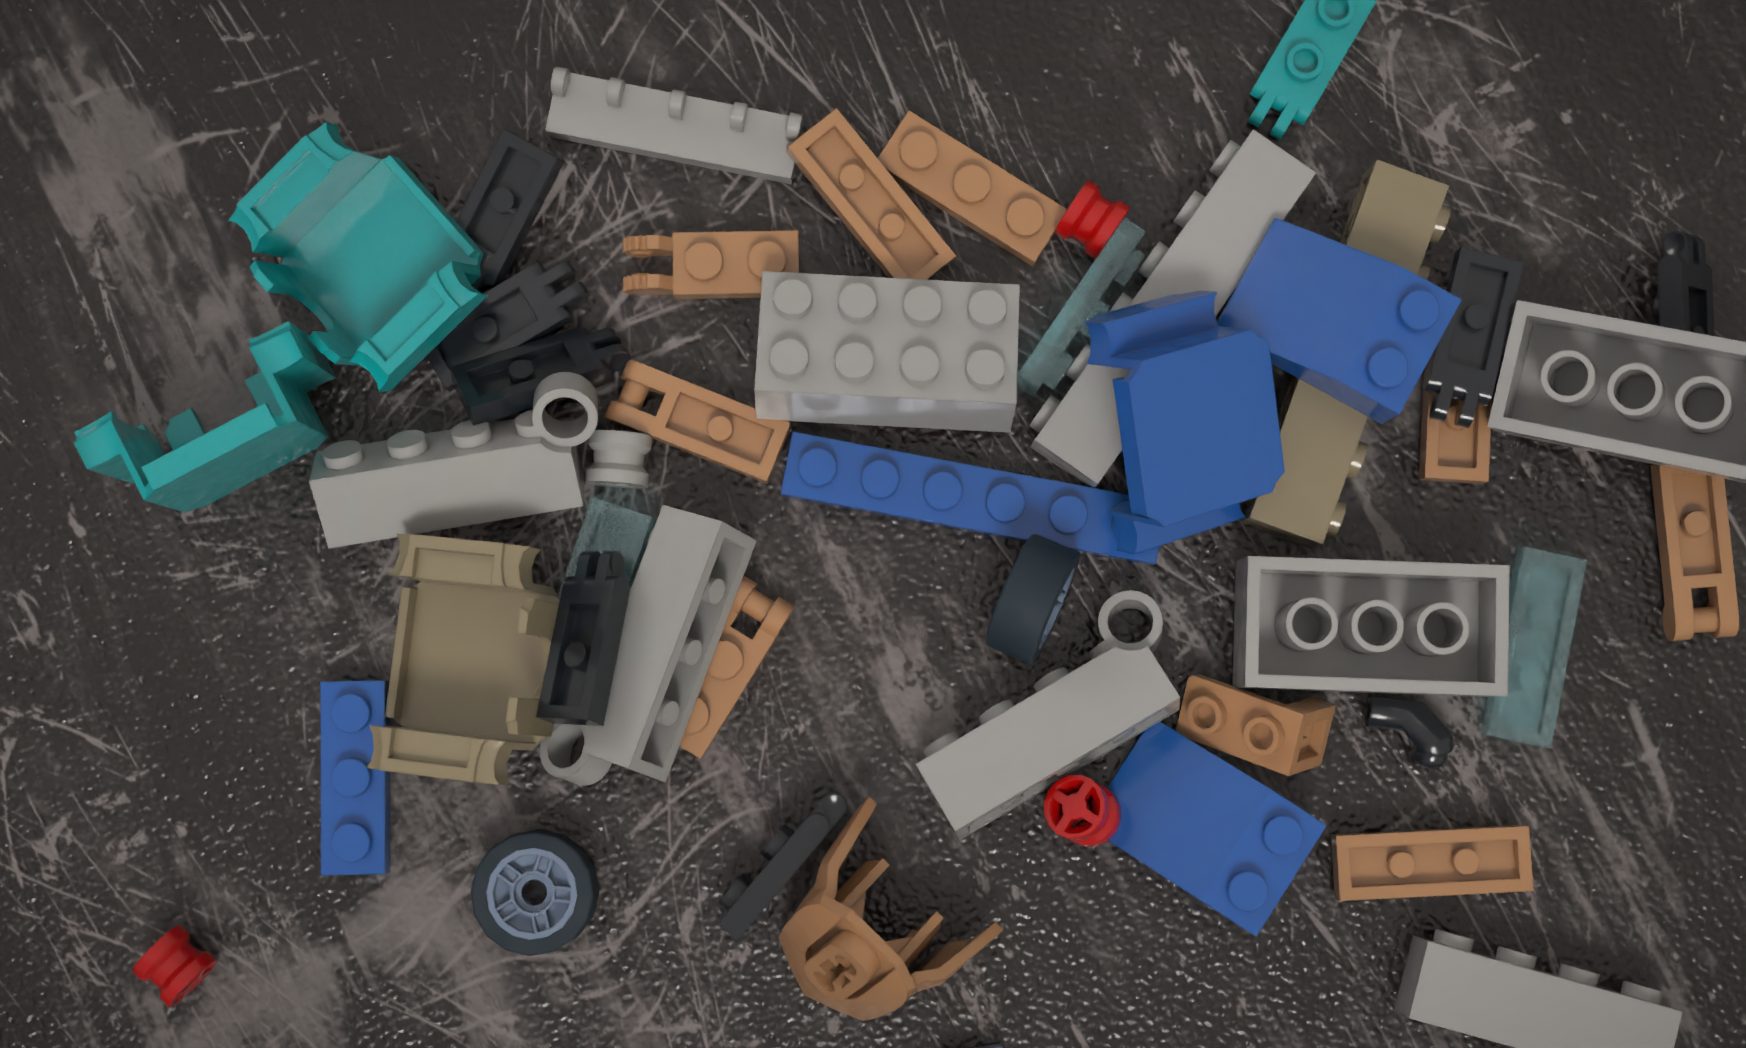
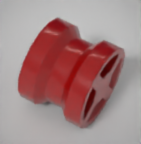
M1088 180L1065 212L1054 233L1064 240L1069 238L1076 239L1084 245L1085 253L1097 260L1131 207L1121 200L1111 202L1101 195L1100 186Z
M1068 775L1057 780L1048 790L1044 800V816L1048 826L1056 834L1084 847H1091L1107 842L1116 833L1121 821V807L1117 797L1107 787L1083 775ZM1089 803L1092 804L1093 812L1089 810Z
M180 924L169 930L148 949L135 964L132 973L140 981H151L160 989V1000L168 1008H171L201 983L215 967L217 959L209 951H198L190 943V933Z

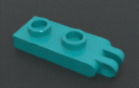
M1305 0L1249 94L1258 99L1259 103L1247 122L1258 128L1269 109L1273 108L1281 114L1269 135L1280 140L1292 120L1303 126L1377 1Z

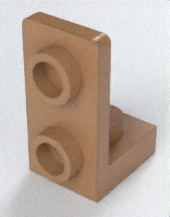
M1196 674L1190 676L1187 680L1176 732L1192 741L1286 776H1291L1322 764L1336 705L1315 697L1283 704L1204 675Z

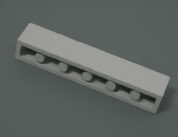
M1254 129L1242 146L1230 140L1209 170L1218 177V180L1207 196H1203L1196 190L1193 192L1173 221L1182 227L1183 230L1170 248L1160 241L1157 243L1138 271L1140 275L1147 279L1134 299L1123 292L1110 311L1173 294L1201 290L1217 292L1214 301V314L1216 317L1237 287L1275 218L1284 220L1316 172ZM1087 343L1065 374L1075 381L1062 401L1050 395L1029 425L1039 433L1030 447L1086 487L1095 488L1122 451L1113 379L1125 378L1131 369L1087 364L1090 356V345Z

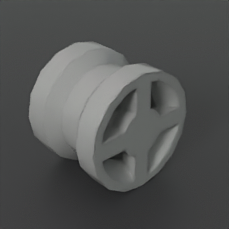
M595 430L588 439V445L592 448L594 454L593 464L586 469L585 483L614 488H649V474L644 469V457L652 449V436L628 431Z

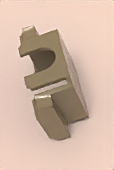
M397 534L399 538V556L395 567L388 575L421 581L410 588L402 587L385 717L393 718L402 727L369 725L373 734L374 751L371 762L366 768L466 782L511 785L508 779L507 763L512 750L533 751L539 743L552 737L553 731L552 723L536 717L560 598L553 587L533 583L532 566L535 556L541 549L498 542L416 534Z

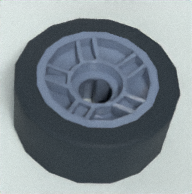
M1038 534L1031 535L1019 553L997 601L987 630L986 645L1025 663H1034L1049 638L1063 607L1079 564L1080 553Z
M543 829L513 834L491 847L476 867L471 887L474 916L485 935L506 951L527 956L554 952L578 937L594 916L599 896L596 868L584 848L564 834ZM531 880L541 881L547 889L546 899L539 905H534V901L527 894H522L523 887L528 885Z

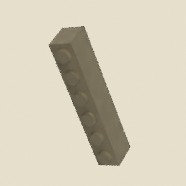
M1376 160L1362 176L1339 242L1404 267L1428 280L1430 267L1422 264L1429 242L1437 244L1448 223L1451 208L1443 206V202L1449 185ZM1292 375L1278 413L1285 472L1276 482L1273 492L1247 500L1243 511L1246 517L1242 518L1239 523L1310 549L1322 545L1325 537L1334 539L1342 524L1347 507L1346 503L1339 501L1346 477L1356 478L1366 456L1368 444L1359 440L1366 420L1369 417Z

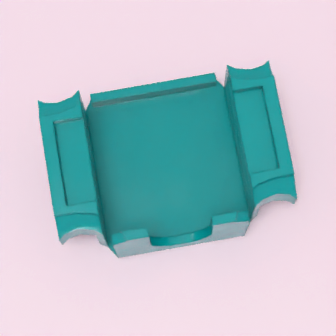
M327 121L310 134L305 135L236 204L237 208L228 220L237 223L245 230L251 242L253 253L283 258L282 264L254 260L249 268L259 284L266 292L289 295L312 311L328 332L313 331L307 337L311 343L334 364L362 366L368 370L377 382L378 392H390L488 296V294H482L471 286L481 277L480 264L483 251L401 159L392 155L385 159H379L354 151L343 142L339 135L338 125Z
M287 321L268 332L248 340L250 343L249 349L261 372L244 380L257 404L256 408L208 433H205L193 409L190 408L169 419V425L164 431L173 451L167 454L164 453L157 437L154 436L146 425L141 424L135 427L118 419L116 413L112 411L74 432L76 435L74 445L87 470L132 484L135 483L144 501L185 513L213 503L318 448L328 439L329 436L307 392L323 383L336 379V376L326 356L321 354L307 338L309 335Z

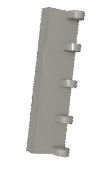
M557 66L553 70L551 78V92L553 96L545 128L548 137L792 185L796 164L786 151L790 144L802 136L804 128L802 114L790 112V115L748 108V104L741 102L728 104L687 96L686 92L674 89L672 92L625 84L623 79L613 77L610 80L579 75L570 73L567 68Z

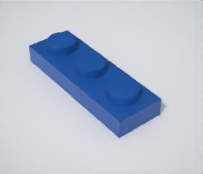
M390 681L320 682L321 875L390 873V772L366 768L371 762L374 751L373 734L369 725L390 726V718L385 717Z

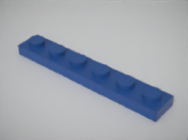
M792 432L781 496L1025 542L1031 535L1038 534L1078 552L1148 565L1156 564L1159 546L1137 554L1117 551L1119 543L1118 528L1114 517L1108 510L1114 507L1113 504L1130 501L1129 494Z

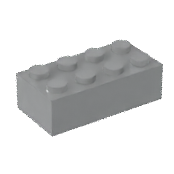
M762 271L754 388L756 419L1010 433L1017 404L1020 285Z
M1517 300L1487 427L1498 433L1746 483V342Z
M1246 556L1239 559L1235 565L1233 686L1250 689L1472 697L1508 696L1510 565Z

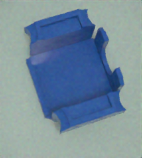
M1199 290L1183 294H1173L1095 315L1092 319L1084 322L1088 327L1091 338L1090 356L1087 364L1131 369L1125 378L1113 379L1130 500L1113 504L1114 507L1108 510L1114 517L1118 528L1119 543L1117 551L1137 554L1245 518L1246 516L1242 513L1239 503L1273 492L1276 482L1285 472L1269 341L1257 336L1252 329L1219 326L1214 314V301L1217 295L1215 291Z

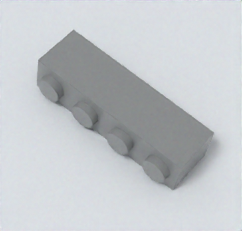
M1435 929L1433 941L1412 936L1394 1008L1395 1011L1407 1018L1514 1048H1674L1683 1011L1661 1004L1663 991L1624 980L1621 992L1597 986L1600 974L1562 963L1560 964L1558 975L1534 969L1537 960L1536 956L1498 946L1495 958L1472 952L1474 939Z

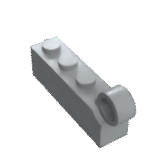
M559 372L546 377L540 382L534 393L533 410L520 414L516 419L493 423L484 422L474 426L471 420H467L457 424L450 430L426 434L420 430H406L396 433L384 441L360 444L358 441L346 440L334 443L323 451H317L309 483L328 549L398 537L397 534H419L582 507L584 501V473L577 445L589 439L597 426L598 395L594 386L579 374ZM567 397L580 402L586 411L576 420L560 421L551 417L545 410V407L554 399Z
M666 505L662 506L655 527L648 537L647 548L630 588L604 726L553 724L552 737L540 743L541 763L549 774L577 785L587 786L601 780L609 771L612 763L666 783L757 540L723 521ZM583 735L584 746L582 754L571 765L570 756L573 745Z
M1134 590L1121 591L1112 595L1106 600L1099 612L1098 628L1101 643L1089 652L1088 655L1091 661L1072 672H1069L1066 667L1050 672L1034 684L1035 694L1016 705L1013 704L1011 699L1002 701L985 711L978 718L981 726L960 738L956 732L946 734L923 750L926 758L916 763V766L959 840L1051 787L1057 780L1073 774L1179 711L1180 696L1153 655L1162 638L1163 618L1159 606L1150 596ZM1125 609L1139 610L1150 619L1152 630L1140 642H1121L1109 630V623L1115 614Z

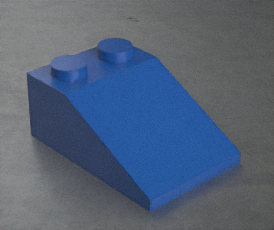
M1275 218L1217 322L1222 327L1252 329L1257 336L1269 341L1271 363L1376 422L1383 424L1398 416L1402 411L1462 299L1404 267Z
M1161 722L1140 734L1107 785V788L1117 797L1121 807L1120 824L1116 833L1108 841L1256 937L1327 826L1275 791Z

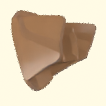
M870 796L864 800L846 822L820 863L815 884L779 935L786 959L803 994L825 1006L861 1021L876 1019L893 1012L915 993L942 985L1004 930L997 922H994L971 940L946 943L908 971L909 965L939 933L941 921L944 918L936 911L918 931L912 929L902 939L885 942L863 920L866 890L889 866L883 858L880 861L869 860L864 862L837 891L838 871L853 850L857 837L877 806V803Z

